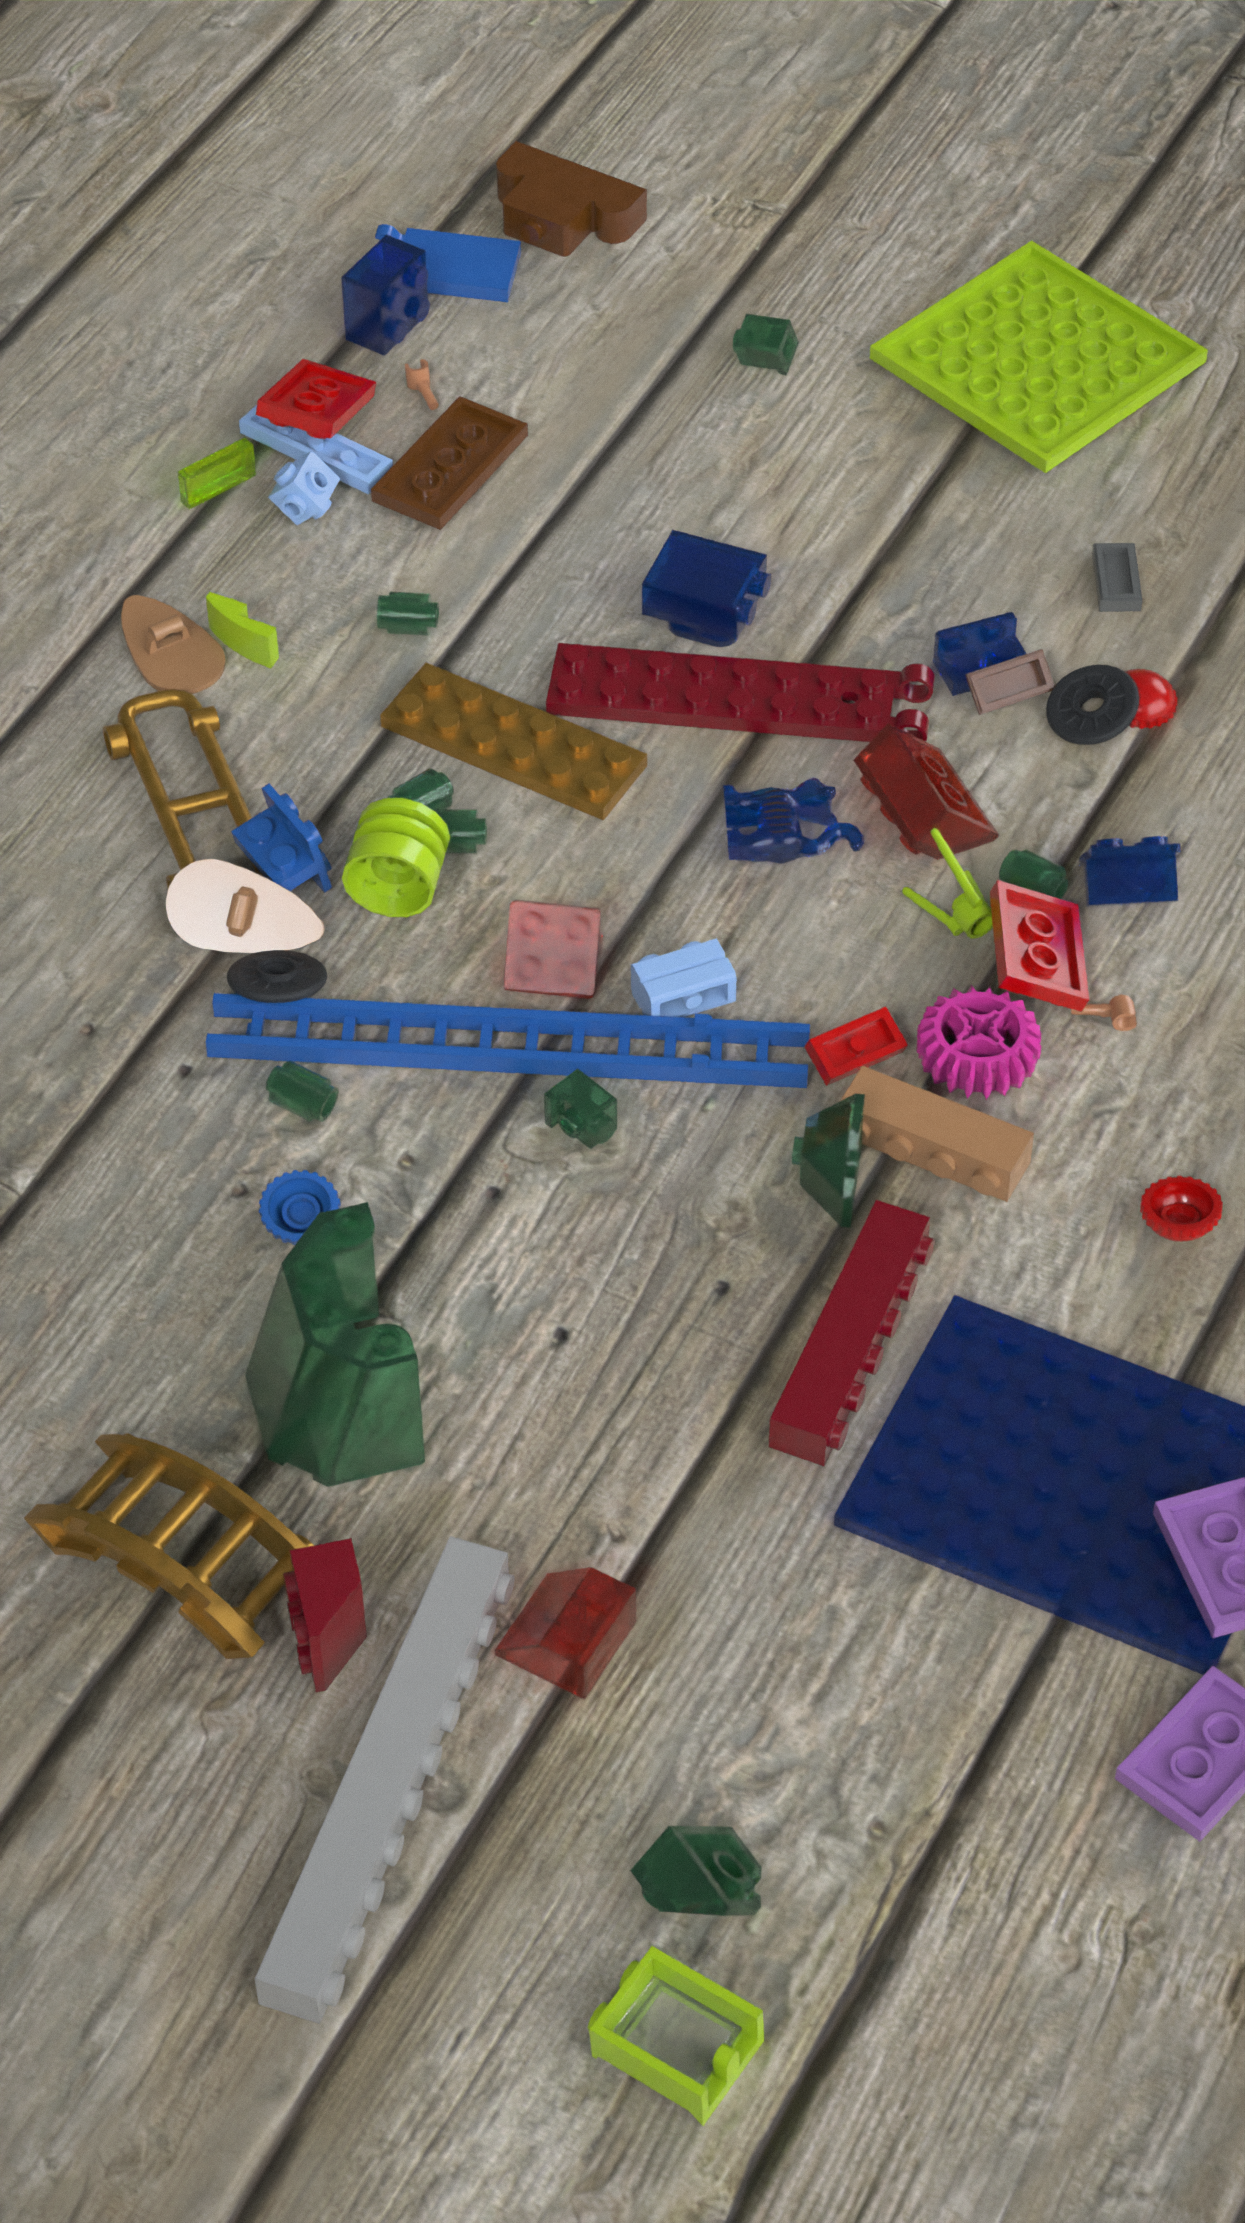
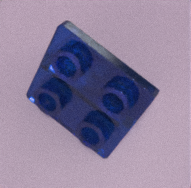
M1168 836L1141 838V842L1134 843L1133 846H1124V840L1121 838L1097 840L1096 844L1090 845V849L1079 857V864L1084 866L1086 906L1177 902L1176 856L1181 853V843L1169 844Z

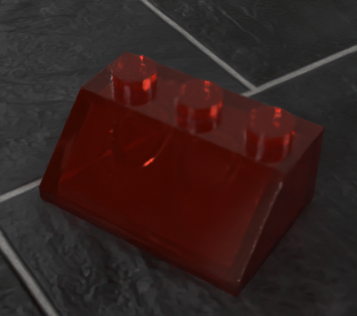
M888 723L853 760L863 774L860 778L862 784L879 798L882 803L880 811L891 823L898 827L902 833L899 836L901 843L913 854L919 855L921 852L937 860L944 858L931 835L933 828H937L954 855L994 842L999 837L998 832L940 748Z

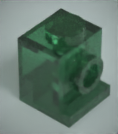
M746 314L741 328L735 331L733 337V350L736 352L741 365L778 370L779 374L787 376L799 345L791 321L788 319Z
M578 1068L544 1093L545 1124L550 1128L559 1124L567 1136L573 1139L577 1138L589 1149H592L598 1143L603 1144L607 1142L617 1130V1099Z

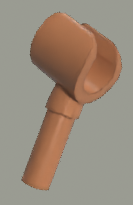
M421 359V368L412 369L406 363L407 387L419 390L431 410L437 409L439 404L430 389L428 362Z
M1127 995L1115 996L1110 1000L1109 1004H1086L1082 1012L1071 1009V1014L1111 1017L1113 1028L1119 1031H1129L1137 1025L1134 1002Z

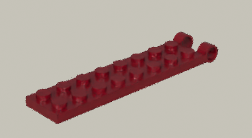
M558 643L546 698V712L557 716L896 744L904 748L915 749L923 746L927 741L929 719L925 713L916 709L902 710L896 717H893L894 698L904 699L911 703H922L929 700L933 694L935 675L931 668L917 663L907 665L902 671ZM909 682H920L923 685H914ZM843 701H854L855 703L849 704ZM912 727L918 730H907L905 728Z

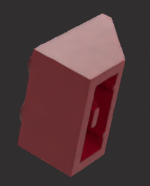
M352 1538L290 1550L292 1571L283 1573L288 1599L286 1601L291 1629L295 1631L296 1650L301 1674H312L316 1693L328 1689L367 1638L362 1582Z

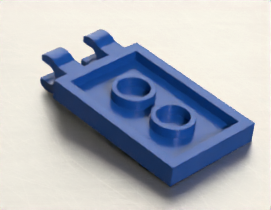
M378 225L375 239L388 242L379 241L377 249H371L368 263L377 264L381 267L371 266L368 275L369 280L374 282L393 281V289L508 302L521 255V241L407 228L405 235H402L391 225Z

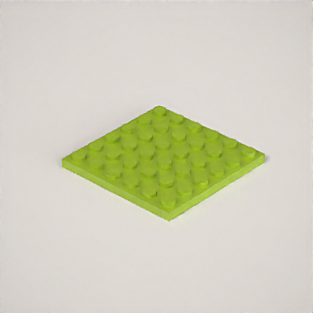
M1031 240L870 346L869 358L1042 472L1047 473L1203 365L1207 360L1208 349Z

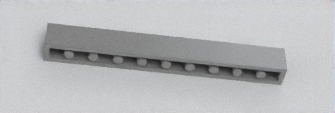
M452 1536L449 1537L255 1976L259 2005L318 2024L321 2023L327 2006L335 2007L344 1987L345 1975L342 1974L347 1959H356L360 1952L365 1936V1928L362 1927L368 1911L376 1912L380 1905L385 1888V1882L382 1880L387 1866H395L400 1858L404 1844V1835L401 1834L407 1820L414 1821L421 1808L423 1790L420 1788L426 1775L433 1777L437 1771L442 1755V1746L439 1744L445 1731L451 1733L457 1724L461 1703L458 1702L463 1688L470 1690L474 1684L479 1667V1660L476 1657L481 1645L488 1647L493 1639L497 1625V1617L494 1615L499 1604L506 1605L511 1597L515 1577L509 1574L507 1552Z

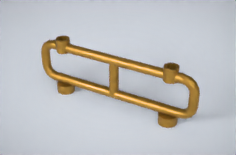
M161 690L128 700L118 713V723L103 727L104 741L111 760L128 757L131 754L180 870L196 860L177 817L227 805L237 827L252 818L214 734L215 731L220 730V723L217 711L213 705L202 708L197 698L184 690ZM169 706H177L184 709L188 717L191 733L193 736H197L220 789L169 800L136 724L135 717L143 712ZM253 864L254 872L263 876L261 872ZM177 873L166 876L167 889H169Z

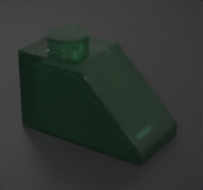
M857 1093L806 1118L804 1137L795 1136L792 1153V1164L800 1165L799 1184L841 1227L851 1228L862 1148L865 1094Z
M668 1826L630 1870L641 1885V1892L645 1900L651 1906L658 1909L659 1912L746 1916L755 1915L761 1908V1895L755 1892V1885L761 1880L762 1867L732 1827Z

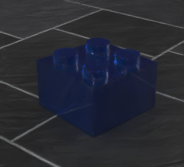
M386 234L341 277L346 340L385 356L396 344L401 343L405 336L419 322H422L427 317L430 302L427 289L426 250Z

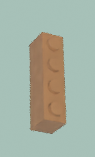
M865 1066L860 1068L838 1103L836 1134L846 1137L853 1143L863 1144L886 1153L898 1161H906L931 1171L938 1177L948 1178L971 1187L983 1195L993 1196L1008 1202L1031 1163L1033 1132Z

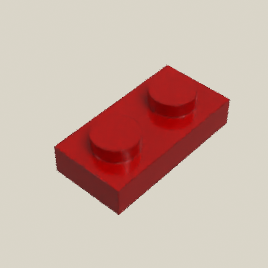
M885 1006L809 1039L804 1048L825 1085L828 1086L859 1072L862 1066L869 1068L903 1053L908 1044Z

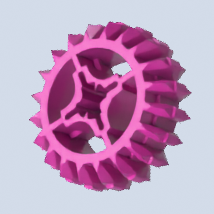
M971 985L967 993L962 994L953 988L949 998L938 996L934 1006H927L923 1019L920 1020L917 1028L916 1051L918 1058L922 1059L923 1071L932 1073L934 1084L947 1082L949 1093L959 1088L964 1090L967 1099L973 1092H981L987 1100L991 1091L996 1090L1005 1096L1009 1086L1020 1088L1024 1079L1032 1076L1037 1061L1041 1056L1042 1046L1040 1044L1042 1034L1040 1025L1036 1024L1033 1011H1025L1026 1007H1024L1023 1000L1011 1002L1008 991L1001 995L993 994L991 986H989L985 992H977ZM947 1036L954 1040L952 1045L945 1040ZM1005 1039L1012 1043L1013 1046L1011 1048L1004 1044Z

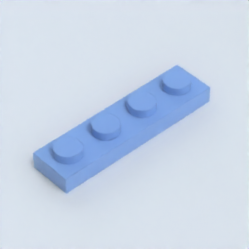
M257 405L239 420L241 434L296 460L312 450L340 478L339 481L368 495L371 493V488L393 466L392 459L337 433L331 439H319L311 437L306 431L292 426L281 427L274 425L269 419L256 415Z

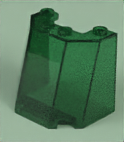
M368 1202L319 1213L283 1260L245 1374L268 1459L282 1466L287 1462L311 1473L314 1481L327 1487L425 1463L418 1358L409 1333L404 1328L395 1324H379L355 1330L353 1325L355 1322L379 1316L373 1249L375 1224Z

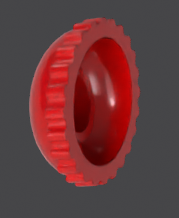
M1148 669L1124 671L1134 680L1139 692V706L1134 719L1129 725L1131 728L1138 727L1139 729H1144L1147 727L1151 729L1154 726L1159 727L1162 723H1167L1168 719L1173 718V713L1176 712L1177 706L1176 691L1172 689V685L1162 675Z
M1169 1176L1167 1179H1159L1157 1183H1151L1150 1188L1145 1189V1193L1141 1197L1140 1212L1142 1213V1219L1146 1220V1225L1159 1236L1171 1241L1188 1242L1203 1237L1212 1231L1214 1226L1218 1225L1222 1217L1223 1202L1221 1201V1195L1217 1194V1190L1210 1187L1209 1183L1202 1182L1201 1179H1193L1191 1176Z

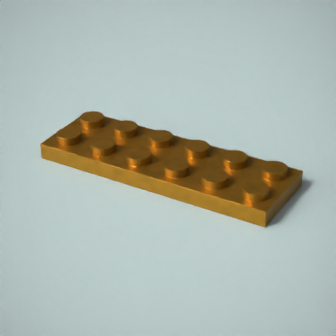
M427 662L380 714L382 728L603 821L647 767V753Z

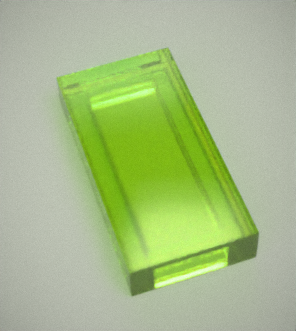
M244 437L177 471L181 503L190 510L256 476L253 444Z

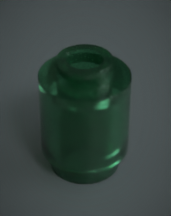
M390 591L389 595H379L377 604L378 629H387L388 634L429 636L430 628L438 627L439 603L432 602L430 593Z
M428 768L395 787L392 795L387 798H405L416 801L438 814L452 805L454 789L451 781L444 773H438L436 770Z
M435 809V812L446 823L450 834L446 853L477 854L478 845H486L487 820L486 818H478L477 809Z
M1014 849L1009 852L999 870L1000 881L1059 899L1064 897L1068 888L1064 867L1027 849L1023 851Z
M287 1061L282 1067L279 1065L274 1067L266 1082L270 1103L308 1121L313 1119L320 1122L325 1121L334 1109L338 1099L339 1090L331 1085L330 1079L292 1061Z

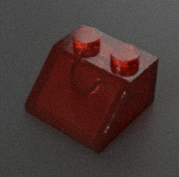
M592 1567L547 1573L496 1647L495 1656L585 1700L636 1623V1588Z

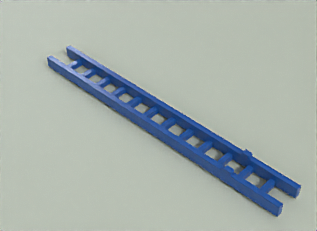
M214 993L212 1001L214 1017L252 1019V1021L247 1025L246 1035L207 1033L206 1036L207 1057L807 1088L808 1064L768 1062V1045L804 1047L809 1040L810 1024L712 1019L709 1014L696 1013L695 1018L316 998H304L285 1003H266L250 1000L238 994ZM265 1020L298 1021L295 1038L263 1036ZM311 1022L343 1023L341 1040L308 1039ZM356 1024L389 1026L387 1043L354 1041ZM402 1027L435 1028L433 1045L400 1043ZM447 1030L481 1031L479 1047L446 1046ZM493 1031L527 1033L525 1050L492 1048ZM539 1034L573 1035L571 1052L538 1051ZM585 1036L619 1038L617 1055L583 1053ZM631 1038L665 1040L664 1056L629 1055ZM676 1042H711L710 1059L707 1055L692 1054V1058H675ZM722 1043L757 1045L756 1062L721 1060Z

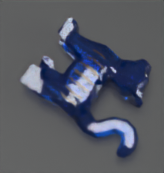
M812 777L793 789L769 787L739 793L733 785L723 786L726 826L728 829H732L727 830L729 860L769 861L784 864L801 857L822 855L839 840L849 841V845L854 852L860 851L865 843L864 835L857 826L850 823H838L837 817L832 813V799L836 795L835 787L823 784L817 778ZM798 820L828 827L818 838L810 839L803 836ZM743 827H757V830L750 835H743L739 831Z

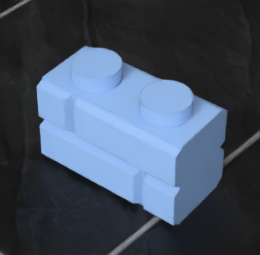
M717 938L703 943L693 941L685 944L680 950L660 956L650 954L640 959L637 963L631 964V991L639 1008L642 1009L643 1015L687 1017L736 1001V973L729 959L725 957V952Z

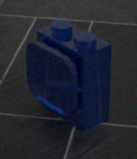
M672 529L642 582V615L668 621L669 630L678 637L715 647L730 646L738 640L745 625L750 626L752 624L759 598H765L768 594L772 576L766 572L767 554Z

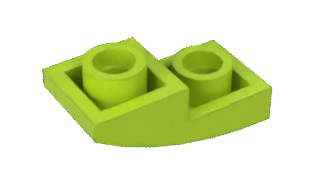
M209 592L206 596V605L211 631L233 651L255 663L272 668L279 659L276 627L248 618L247 604Z

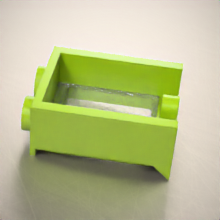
M651 1946L640 1962L634 1960L628 1965L621 1977L619 1990L609 2003L602 2002L593 2012L588 2023L591 2053L595 2059L598 2057L602 2058L685 2108L704 2126L763 2044V2010Z

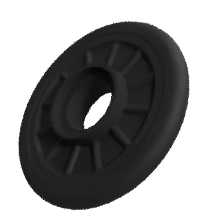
M1097 664L1076 669L1063 677L1051 691L1046 705L1048 723L1060 738L1070 743L1094 745L1108 741L1123 732L1134 719L1139 706L1138 688L1134 680L1117 667ZM1091 698H1101L1104 700L1101 707L1095 711L1087 712L1082 710L1083 704Z
M269 950L247 955L234 962L227 972L228 985L235 993L250 1000L266 1003H285L307 998L321 990L327 980V971L320 961L307 954L288 950Z

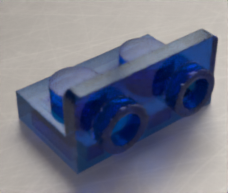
M1013 612L950 627L935 633L933 663L952 696L970 692L965 674L1027 654L1016 637L1017 618Z

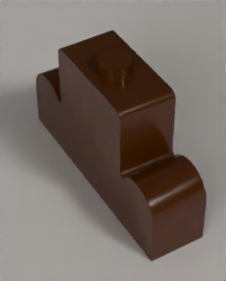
M515 141L496 162L497 197L503 203V233L522 242L559 256L567 257L591 232H595L596 237L605 243L619 244L631 238L647 220V189L518 141Z

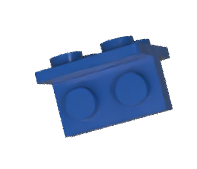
M270 783L265 785L261 789L268 808L231 831L235 843L265 878L276 882L287 890L291 891L312 878L324 893L332 888L327 873L332 867L326 855L318 847V845L323 843L320 833L310 820L302 822L298 817L299 811L287 793L279 795Z

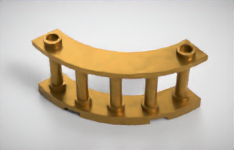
M129 1433L123 1435H100L95 1440V1443L107 1455L108 1459L67 1504H36L24 1519L55 1555L76 1556L94 1562L103 1555L117 1561L116 1568L122 1575L135 1581L152 1593L160 1586L179 1600L183 1605L179 1608L178 1613L199 1630L226 1659L252 1658L265 1643L253 1630L255 1627L253 1620L285 1585L283 1573L292 1571L290 1550L314 1545L304 1536L294 1534L271 1512L233 1483L188 1456L155 1442L137 1438ZM121 1474L125 1478H133L104 1511H96L94 1514L87 1512ZM157 1482L185 1492L181 1499L148 1535L141 1534L137 1536L119 1526L122 1520ZM206 1503L234 1523L195 1567L188 1566L185 1568L168 1556L163 1548L196 1511ZM251 1535L278 1561L238 1607H231L211 1589L212 1584L210 1580Z

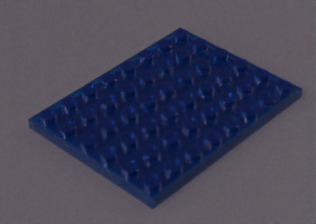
M954 1295L836 1510L834 1526L1204 1675L1212 1666L1218 1669L1235 1632L1212 1638L1154 1517L1153 1510L1156 1501L1245 1477V1406Z

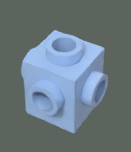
M311 450L294 462L286 463L276 473L274 480L277 483L268 498L296 525H299L311 517L315 520L320 518L332 504L329 498L340 478Z

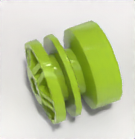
M384 798L370 803L361 812L353 843L345 863L342 881L346 892L357 904L376 914L387 917H410L422 913L432 903L440 870L448 848L450 834L446 823L432 809L422 803L405 798Z

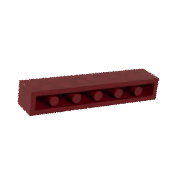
M875 1200L770 1417L769 1448L821 1466H825L832 1449L839 1451L842 1448L849 1428V1422H846L850 1411L857 1413L863 1403L867 1385L863 1383L868 1373L875 1375L880 1367L884 1353V1347H881L885 1337L891 1339L894 1337L901 1317V1311L898 1310L902 1300L910 1302L918 1281V1274H915L919 1264L927 1266L931 1258L935 1239L929 1237L930 1217Z

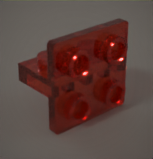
M512 900L509 907L504 989L591 999L595 994L597 961L603 950L604 935H600L601 910L595 907Z

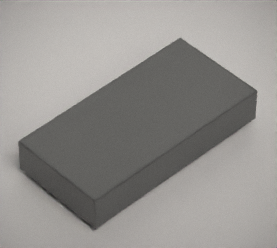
M1094 543L1092 559L1099 612L1141 611L1142 593L1135 543Z

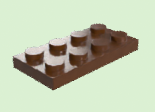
M459 396L371 488L372 502L441 530L528 436V423Z

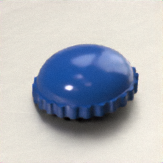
M293 1170L292 1173L285 1172L281 1177H275L272 1183L267 1184V1189L262 1192V1199L259 1200L261 1207L259 1208V1214L262 1224L266 1225L267 1232L272 1233L275 1239L279 1238L283 1243L289 1242L292 1245H307V1243H315L318 1239L325 1238L328 1232L333 1231V1226L338 1223L337 1217L341 1215L339 1208L341 1202L337 1190H334L333 1184L327 1182L326 1177H320L316 1172L309 1173L307 1170L302 1172Z

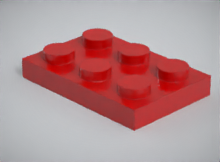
M302 359L258 399L256 415L269 419L272 424L277 426H292L304 430L309 436L314 438L331 439L374 397L376 381Z
M997 880L989 893L999 988L1082 1012L1090 999L1078 904Z

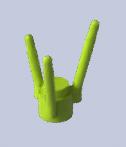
M933 828L931 835L964 893L959 895L952 903V917L909 887H904L902 893L919 907L944 923L954 936H958L964 931L970 939L982 937L993 928L991 907L985 901L970 871H963L937 828Z

